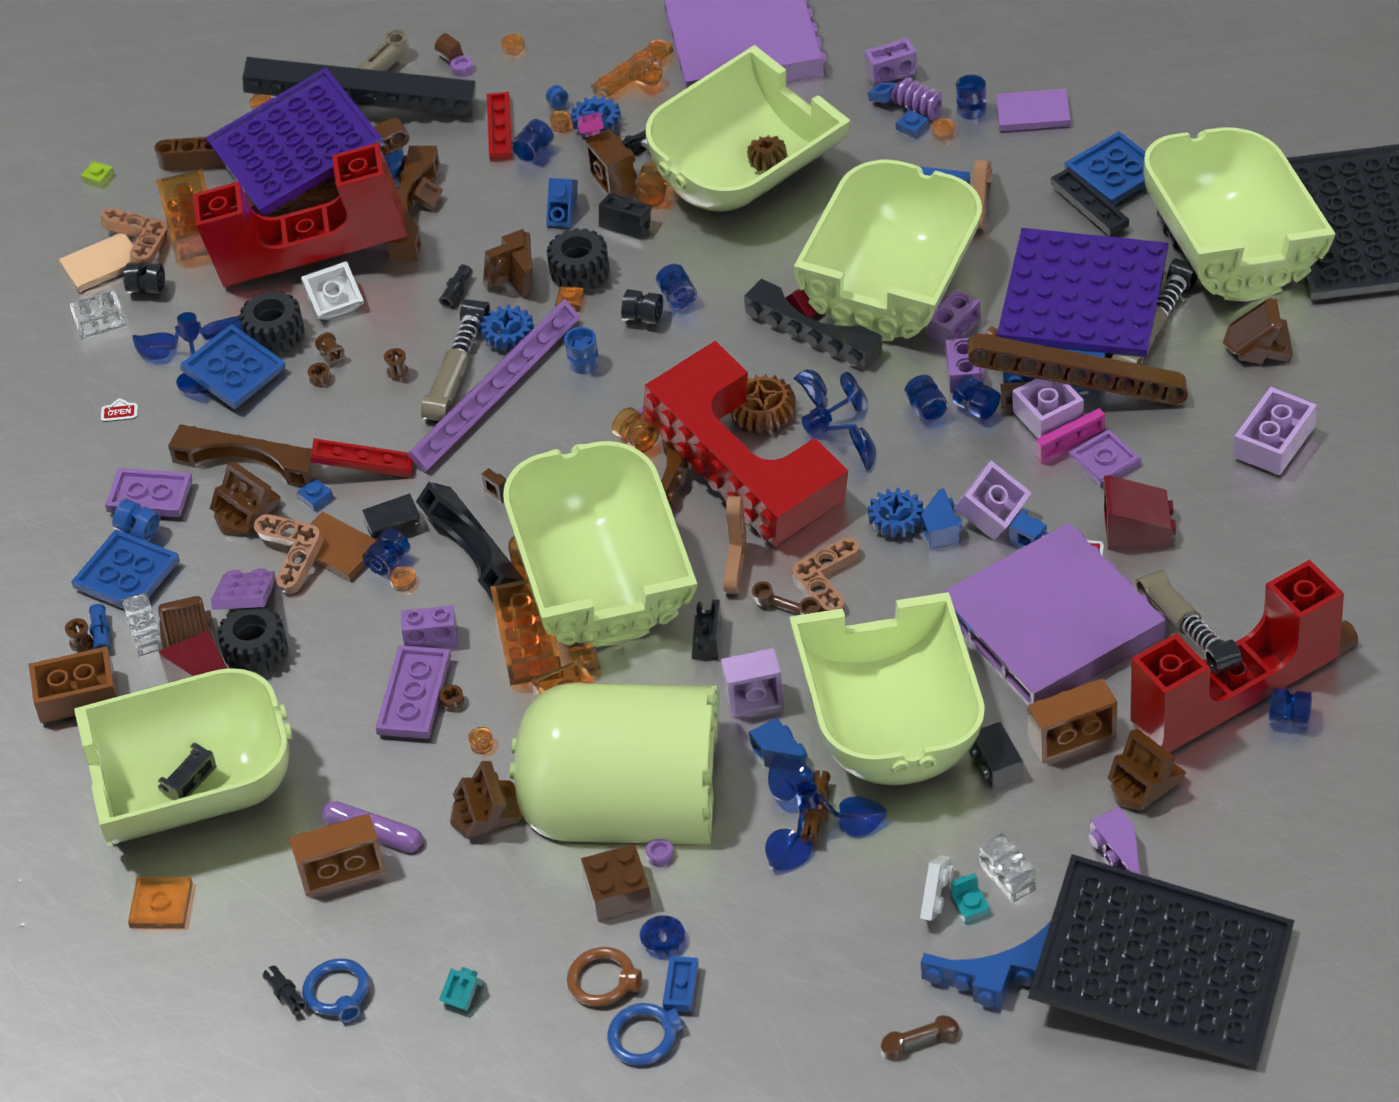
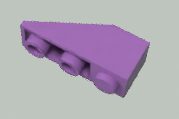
M1117 807L1090 820V842L1094 848L1101 850L1106 863L1140 874L1135 826L1122 809Z

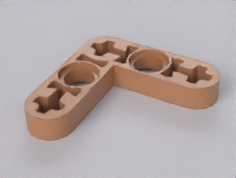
M975 160L973 188L978 193L982 204L981 218L977 230H984L987 183H991L992 161Z
M115 208L104 209L101 213V226L103 228L138 237L130 251V263H143L144 266L147 263H152L167 238L168 226L164 221Z
M728 496L726 514L730 544L724 572L723 590L725 594H738L746 551L744 507L742 496Z
M270 514L261 515L254 523V529L259 537L266 541L291 546L276 581L283 593L294 594L302 587L323 544L324 537L315 525ZM289 528L295 529L291 536L283 537L285 530ZM306 555L304 562L294 564L298 556Z
M850 537L842 538L793 565L792 576L794 583L806 597H814L819 601L821 612L843 609L845 612L842 595L826 577L858 560L860 556L858 541ZM822 559H831L833 561L829 565L819 563ZM817 586L825 588L821 593L811 591Z

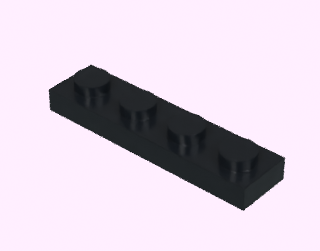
M1070 167L1050 177V185L1109 236L1129 227V218Z

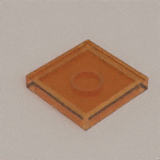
M137 877L128 919L129 928L184 929L193 886L192 878Z

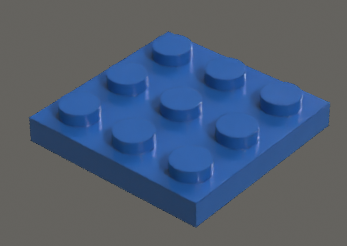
M1118 131L1064 163V170L1070 167L1111 204L1116 205L1146 187L1143 173L1146 151Z
M232 324L180 364V370L233 409H236L286 367V362Z
M115 529L71 583L76 590L137 613L177 565L180 558L178 553Z

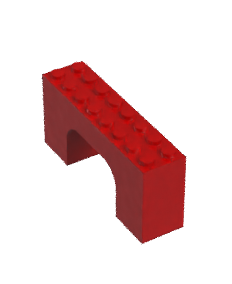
M379 142L332 155L339 196L329 203L278 217L261 216L251 209L239 181L193 194L196 227L223 287L407 237L403 205Z
M715 340L644 385L643 418L647 424L653 425L659 431L664 441H669L675 447L678 455L685 458L692 465L694 471L697 474H701L708 481L710 487L718 491L725 498L726 502L728 496H742L745 522L751 524L764 541H768L773 547H776L845 501L849 470L816 438L808 441L789 455L775 460L760 458L741 443L719 420L745 404L748 372Z
M1309 559L1266 583L1264 612L1259 623L1250 633L1235 642L1241 652V665L1214 674L1207 665L1206 659L1202 660L1177 633L1132 657L1130 721L1137 729L1141 730L1170 753L1338 658L1344 592Z

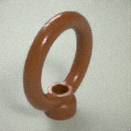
M597 947L582 953L573 961L567 974V986L571 995L580 1003L588 1006L612 1004L622 998L628 991L639 992L642 984L641 969H634L631 960L625 953L611 947ZM600 958H608L618 962L622 967V971L619 976V985L614 990L602 995H592L580 988L578 977L586 964Z

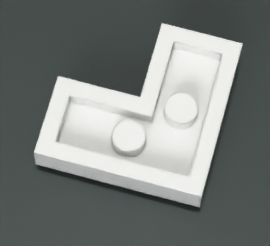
M940 855L929 862L920 919L932 921L937 917V914H941L944 905V897H940L941 889L947 885V882L952 881L954 866L950 865L952 857Z

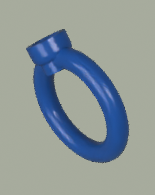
M342 958L328 960L316 966L307 975L302 986V996L306 1000L307 1006L314 1012L323 1015H337L340 1021L351 1022L360 1014L358 1004L368 992L369 977L363 966L353 960ZM347 970L357 977L358 985L355 992L351 996L344 995L339 997L334 1004L320 1002L314 996L313 990L316 982L328 972Z
M638 1003L624 1008L612 1019L608 1028L607 1041L611 1052L622 1062L637 1066L648 1065L664 1057L674 1044L676 1032L684 1029L675 1008L666 1011L655 1004ZM643 1014L659 1019L664 1029V1037L654 1050L643 1054L628 1052L621 1046L619 1031L628 1019Z

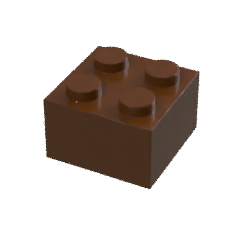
M607 129L585 139L589 175L606 195L612 193L624 196L636 191L635 180H637V174L633 166L635 157L630 149H626L623 145L621 138L615 136L610 129Z
M635 844L581 858L584 879L598 921L652 907L649 884Z

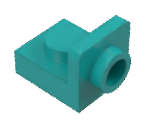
M975 873L961 876L950 883L951 901L964 924L991 915V908L978 887V877Z
M462 967L460 971L451 968L439 1001L468 1011L477 985L482 987L484 981L477 978L478 972L469 968Z

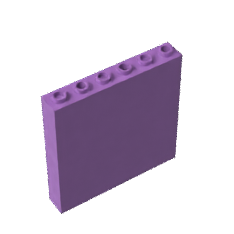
M664 0L665 14L685 89L754 45L786 69V82L824 76L823 66L827 65L825 52H820L822 51V43L820 37L816 38L818 36L816 23H812L813 13L812 9L809 8L808 0Z
M1070 523L1063 525L941 592H949L963 636L1028 705L1033 704L1037 700H1044L1055 696L1062 691L1074 689L1165 637L1166 619L1160 611H1156L1149 604L1146 596L1140 595L1130 580L1124 578L1117 571L1115 565L1112 562H1108L1101 555L1099 549L1096 546H1092L1085 539L1084 534L1080 530H1076Z

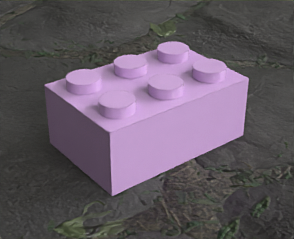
M1270 387L1235 434L1233 457L1281 475L1316 425L1317 404Z

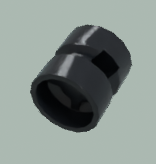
M128 262L124 269V288L127 293L142 294L143 291L146 294L163 293L165 270L162 264L147 263L146 266L143 263Z
M627 289L622 300V319L632 322H638L641 319L644 324L658 325L663 313L664 301L662 294L649 292L644 296L642 291Z

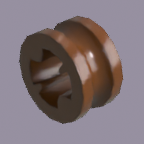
M315 363L308 368L309 381L313 386L322 387L331 381L330 369L327 364Z
M447 685L440 690L439 697L444 710L453 712L463 707L465 701L463 691L459 686Z

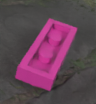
M601 112L578 117L580 134L586 133V136H592L600 133V129L604 128Z
M1098 408L1048 434L1042 435L1035 440V458L1042 464L1105 432V414Z

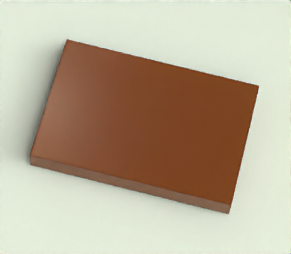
M321 512L310 523L317 526L324 537L323 544L314 562L349 581L382 549L380 541L325 512Z

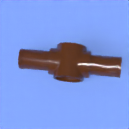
M816 770L813 773L812 786L802 796L804 809L802 819L804 825L800 838L805 843H809L810 836H812L811 843L818 841L820 825L829 818V793L827 789L831 775L824 770L821 777H819L820 770Z

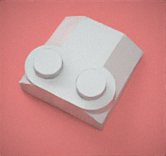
M347 261L301 277L306 290V296L310 300L318 319H334L355 311L364 303Z

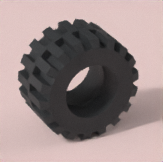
M574 228L571 231L566 230L563 231V234H557L555 239H551L549 246H547V259L551 279L555 281L557 286H563V289H573V291H578L579 289H583V291L588 290L589 287L594 288L598 286V282L602 283L605 280V276L609 274L610 266L607 244L602 235H597L596 231H589L586 228L578 230V228Z
M270 290L267 293L264 291L260 295L252 296L251 300H247L244 303V307L240 309L239 318L242 331L274 354L282 350L284 352L289 350V347H294L297 345V341L302 339V334L304 333L302 314L297 299H294L291 294L286 295L284 291L276 292L275 290Z
M236 608L235 612L230 611L226 615L227 619L221 620V626L217 630V637L223 659L230 669H242L261 674L266 669L271 670L275 668L274 664H280L282 657L286 656L288 642L282 619H280L277 612H273L272 608Z

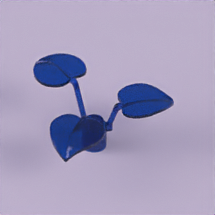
M184 312L177 317L178 325L175 326V336L166 332L133 335V343L136 351L143 358L159 360L168 357L170 350L176 349L179 335L184 341L189 342L192 355L195 353L193 341L197 339L199 333L204 340H211L231 324L241 331L242 327L238 315L208 323L202 328L201 323L197 322V317L194 313ZM182 373L176 380L177 388L183 393L194 395L210 392L185 373Z
M811 369L798 373L793 379L804 388L816 406L809 414L801 418L805 431L812 435L820 430L822 433H825L827 431L849 429L851 440L860 455L865 471L869 470L876 458V447L868 432L863 427L858 429L856 424L829 426L830 422H832L831 413L850 401L858 412H862L867 408L868 400L866 394L858 385L854 376L849 372L841 374L840 384L848 397L833 407L826 409L828 406V398L826 397L827 387L821 376Z
M775 754L768 773L769 790L780 801H790L796 796L799 814L796 833L790 829L783 828L774 831L768 837L765 844V853L769 866L774 870H791L801 866L809 859L812 853L811 840L809 839V843H805L800 838L804 811L813 810L819 802L834 817L840 818V829L852 837H863L873 832L887 816V809L871 799L852 796L840 802V812H837L825 799L824 794H818L817 785L813 781V772L807 765Z

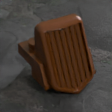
M521 229L502 236L500 246L485 251L483 284L487 290L496 286H502L510 281L521 297L529 294L533 282L531 238L529 232Z
M1274 298L1264 300L1233 321L1228 326L1223 339V344L1232 353L1238 354L1239 360L1262 364L1265 358L1290 362L1293 357L1287 320L1280 319L1278 302Z
M234 461L227 464L223 483L215 488L210 509L214 511V519L222 533L244 535L249 534L254 528V523L258 517L269 514L279 504L281 496L271 490V486Z
M193 596L159 605V626L163 649L206 631L209 632L217 647L211 610L205 611L203 600L200 596Z
M1139 729L1130 730L1123 754L1114 756L1107 778L1112 782L1111 790L1118 806L1136 810L1148 808L1150 804L1181 783L1186 775V772L1174 763L1176 758Z
M481 761L473 777L461 778L453 793L455 801L452 805L450 824L467 839L516 824L523 818L518 806L514 783L510 780H499L492 761Z

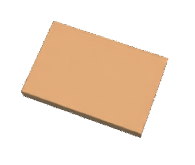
M119 233L60 258L59 262L79 293L124 274L125 266L130 262V251L133 244L126 234Z

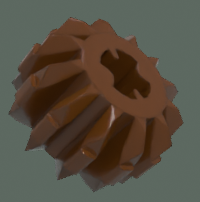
M759 136L758 140H751V145L748 146L747 150L749 164L757 172L762 170L766 172L788 157L784 140H779L778 136Z

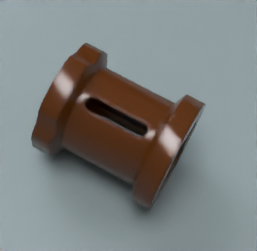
M325 332L315 340V347L324 354V360L328 364L338 363L345 356V350L336 343L334 334Z
M400 348L389 349L384 354V362L388 365L387 376L393 381L403 380L409 374L408 366L404 362L406 360L405 352Z
M81 618L72 619L65 625V633L70 638V648L77 653L88 651L93 645V639L88 634V624Z

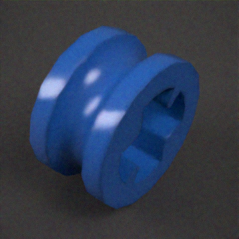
M560 85L550 87L545 95L546 101L556 109L563 107L569 98L567 91Z

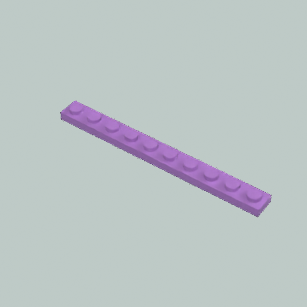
M565 299L562 300L407 455L423 472L427 471L581 318Z

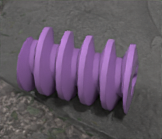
M906 77L903 82H898L891 92L893 103H898L900 106L921 114L931 121H934L941 112L942 92L935 93L933 88L928 89L925 84L920 86L919 81L913 82L910 77Z

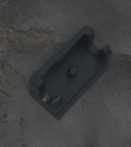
M609 193L599 203L598 226L641 239L644 236V227L648 229L650 227L652 205Z
M410 493L362 510L365 527L370 537L377 539V532L411 520L414 521L415 525L420 524V514Z
M712 600L710 610L703 609V604L699 601L696 606L697 615H695L691 657L692 659H718L722 621L720 600Z
M193 743L190 746L192 748L190 755L167 779L161 777L158 780L160 783L158 789L173 800L190 796L217 767L212 751L203 748L197 743Z

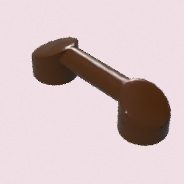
M766 581L757 582L752 587L753 598L762 607L773 605L799 615L821 612L820 603L814 597L804 598L800 603L774 595L771 584Z
M941 1015L936 1018L934 1023L904 1033L898 1031L890 1032L881 1042V1054L887 1060H898L904 1055L905 1044L935 1034L943 1042H952L959 1035V1025L952 1017Z

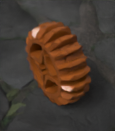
M755 374L753 379L748 378L745 404L732 411L730 415L734 423L739 425L740 429L746 428L748 432L756 430L758 435L761 431L766 430L769 434L771 429L779 431L780 425L787 426L788 420H792L796 409V396L794 391H792L791 385L786 384L784 379L778 380L776 375L769 378L767 374L763 377H758Z

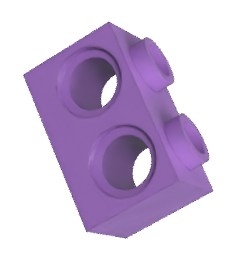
M908 38L865 51L866 73L873 85L876 86L879 83H886L917 73L916 50Z
M955 289L937 307L931 321L927 325V335L945 345L948 339H960L980 319V301Z
M969 338L946 340V360L950 393L980 391V380H985L984 368L973 366L968 360L967 341Z
M454 606L402 610L401 632L404 646L427 648L458 646V628Z

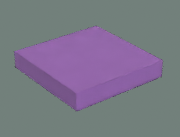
M1110 429L1069 452V459L1100 488L1104 486V475L1119 478L1141 465V458Z

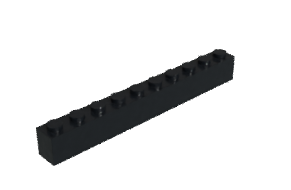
M255 57L246 58L242 76L243 93L278 96L315 73L327 68L356 105L472 117L476 98V81Z

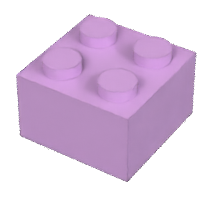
M1035 379L1012 390L1013 412L1037 438L1084 415V400L1068 384Z
M990 461L978 473L953 508L991 539L995 540L1008 527L1031 495V492L993 461Z
M774 648L721 659L724 691L731 718L784 707L781 671Z

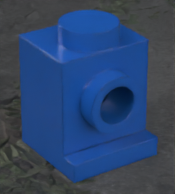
M1023 509L1009 524V542L1020 548L1049 534L1047 532V525L1039 519L1028 516V510Z

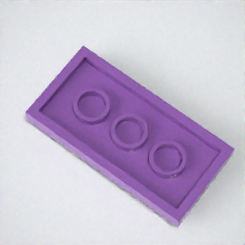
M398 646L375 727L377 735L430 738L440 701L439 693L444 686L451 660L450 649Z

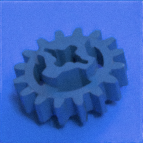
M596 95L592 99L585 97L583 103L578 101L576 102L577 107L571 108V123L573 129H578V134H580L578 117L601 112L604 128L600 129V132L607 129L615 131V126L620 125L621 112L619 104L614 103L612 98L606 101L605 96H602L600 99H597Z
M507 305L506 309L498 306V311L490 310L489 316H483L484 322L480 323L482 339L486 340L488 346L494 344L496 350L503 346L504 350L507 351L509 346L514 348L534 328L532 315H528V310L526 309L521 311L520 306H516L514 309H511L510 305Z
M897 488L895 492L886 489L885 495L878 492L877 499L871 498V506L867 507L869 524H873L874 531L881 529L882 536L889 532L892 538H895L896 533H900L902 537H905V531L914 533L915 526L921 527V514L924 509L923 502L918 501L917 494L910 496V490L901 493L900 488Z

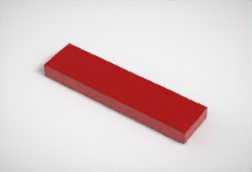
M510 93L486 94L490 162L513 159Z
M313 438L310 463L411 478L413 460L407 455L408 452Z

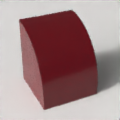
M798 288L785 297L791 306L806 317L810 318L817 313L808 303L810 298L804 290Z

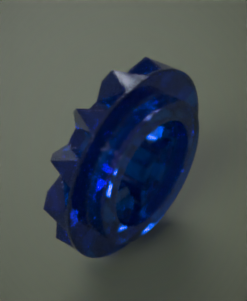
M656 916L643 924L640 930V942L646 951H652L656 956L659 953H665L668 956L670 951H678L681 943L685 942V929L682 923L672 916ZM661 929L667 939L665 942L661 941L659 937V930Z

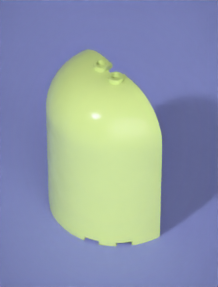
M754 45L655 109L647 121L646 139L650 155L657 170L677 195L698 208L714 212H724L747 205L846 138L851 120L819 95L811 99V106L786 87V69ZM767 135L770 137L778 136L779 140H784L788 155L786 159L766 172L764 170L757 172L755 168L750 166L747 150L748 146L751 145V140H758L759 136L766 137Z
M1224 127L1201 131L1195 139L1189 138L1188 132L1167 135L1157 139L1148 147L1143 165L1144 180L1148 194L1200 281L1213 295L1218 294L1231 301H1252L1283 291L1282 286L1293 280L1298 282L1311 272L1310 267L1318 258L1323 259L1334 240L1335 232L1283 152L1268 138L1249 130Z
M875 160L856 166L846 173L840 181L794 265V274L799 289L804 290L810 298L808 303L820 315L825 313L835 321L833 324L836 326L862 325L881 334L882 341H893L897 337L907 339L917 335L931 321L976 233L982 212V204L978 193L970 184L956 176L939 171L933 172L930 176L924 175L923 170L919 166L901 161Z
M600 441L577 444L571 449L572 453L562 454L559 449H553L524 460L513 469L507 478L504 487V506L543 627L548 635H554L558 642L569 646L575 642L583 643L586 648L616 645L649 634V628L658 623L667 624L678 615L677 610L683 604H689L695 594L697 581L659 474L654 464L645 454L627 444Z
M949 592L896 600L895 618L845 626L843 609L790 617L791 629L823 742L830 755L846 771L860 779L876 784H913L933 778L948 770L961 760L972 747L983 723L984 702Z
M242 669L215 670L74 708L83 750L93 783L91 787L99 824L108 846L254 806L274 793L281 784L288 768V739L293 737L289 722L283 724V720H287L284 704L278 705L272 686L263 677L251 671ZM193 743H197L203 748L212 751L217 767L190 796L173 800L158 789L160 784L158 780L161 777L167 779L190 755L192 750L190 746Z
M567 683L554 686L541 693L526 709L519 725L517 738L512 739V754H515V762L510 763V779H515L518 806L526 822L538 833L559 841L649 843L654 839L668 840L671 844L711 845L714 801L712 772L714 743H717L720 699L718 686Z

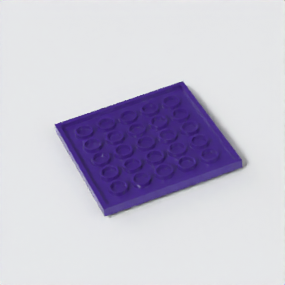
M327 68L322 69L206 137L210 146L235 180L240 182L243 191L262 216L293 200L296 196L315 187L327 178L334 176L332 155L378 142L380 147L385 145L379 133Z
M1021 228L997 337L1049 347L1147 357L1169 243Z

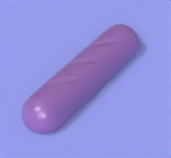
M331 801L323 807L321 813L322 820L327 825L369 813L380 844L407 853L419 850L423 844L421 832L412 826L339 801Z

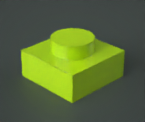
M93 161L80 176L83 183L102 188L114 175V171L111 166Z

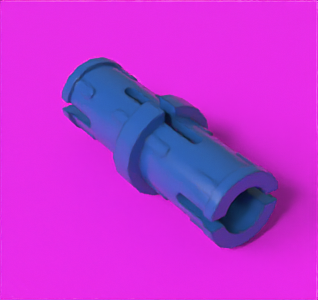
M93 604L89 607L91 619L89 632L93 636L94 649L107 647L108 651H110L111 646L108 635L110 633V625L106 620V607L103 604Z

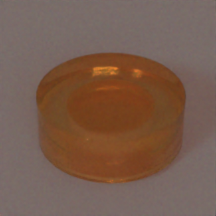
M509 34L501 40L502 50L506 54L516 55L524 50V39L519 34Z
M261 94L253 95L250 98L251 110L271 100L272 97Z
M938 119L933 122L931 128L932 136L935 139L945 141L954 137L955 124L953 121Z
M407 566L395 568L390 573L392 588L399 592L411 590L417 582L415 571Z

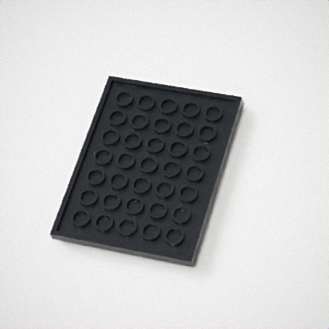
M1399 144L1286 158L1335 232L1334 240L1323 259L1318 258L1310 267L1311 272L1304 277L1311 300L1398 290Z
M1071 854L1027 999L1257 1068L1295 920Z

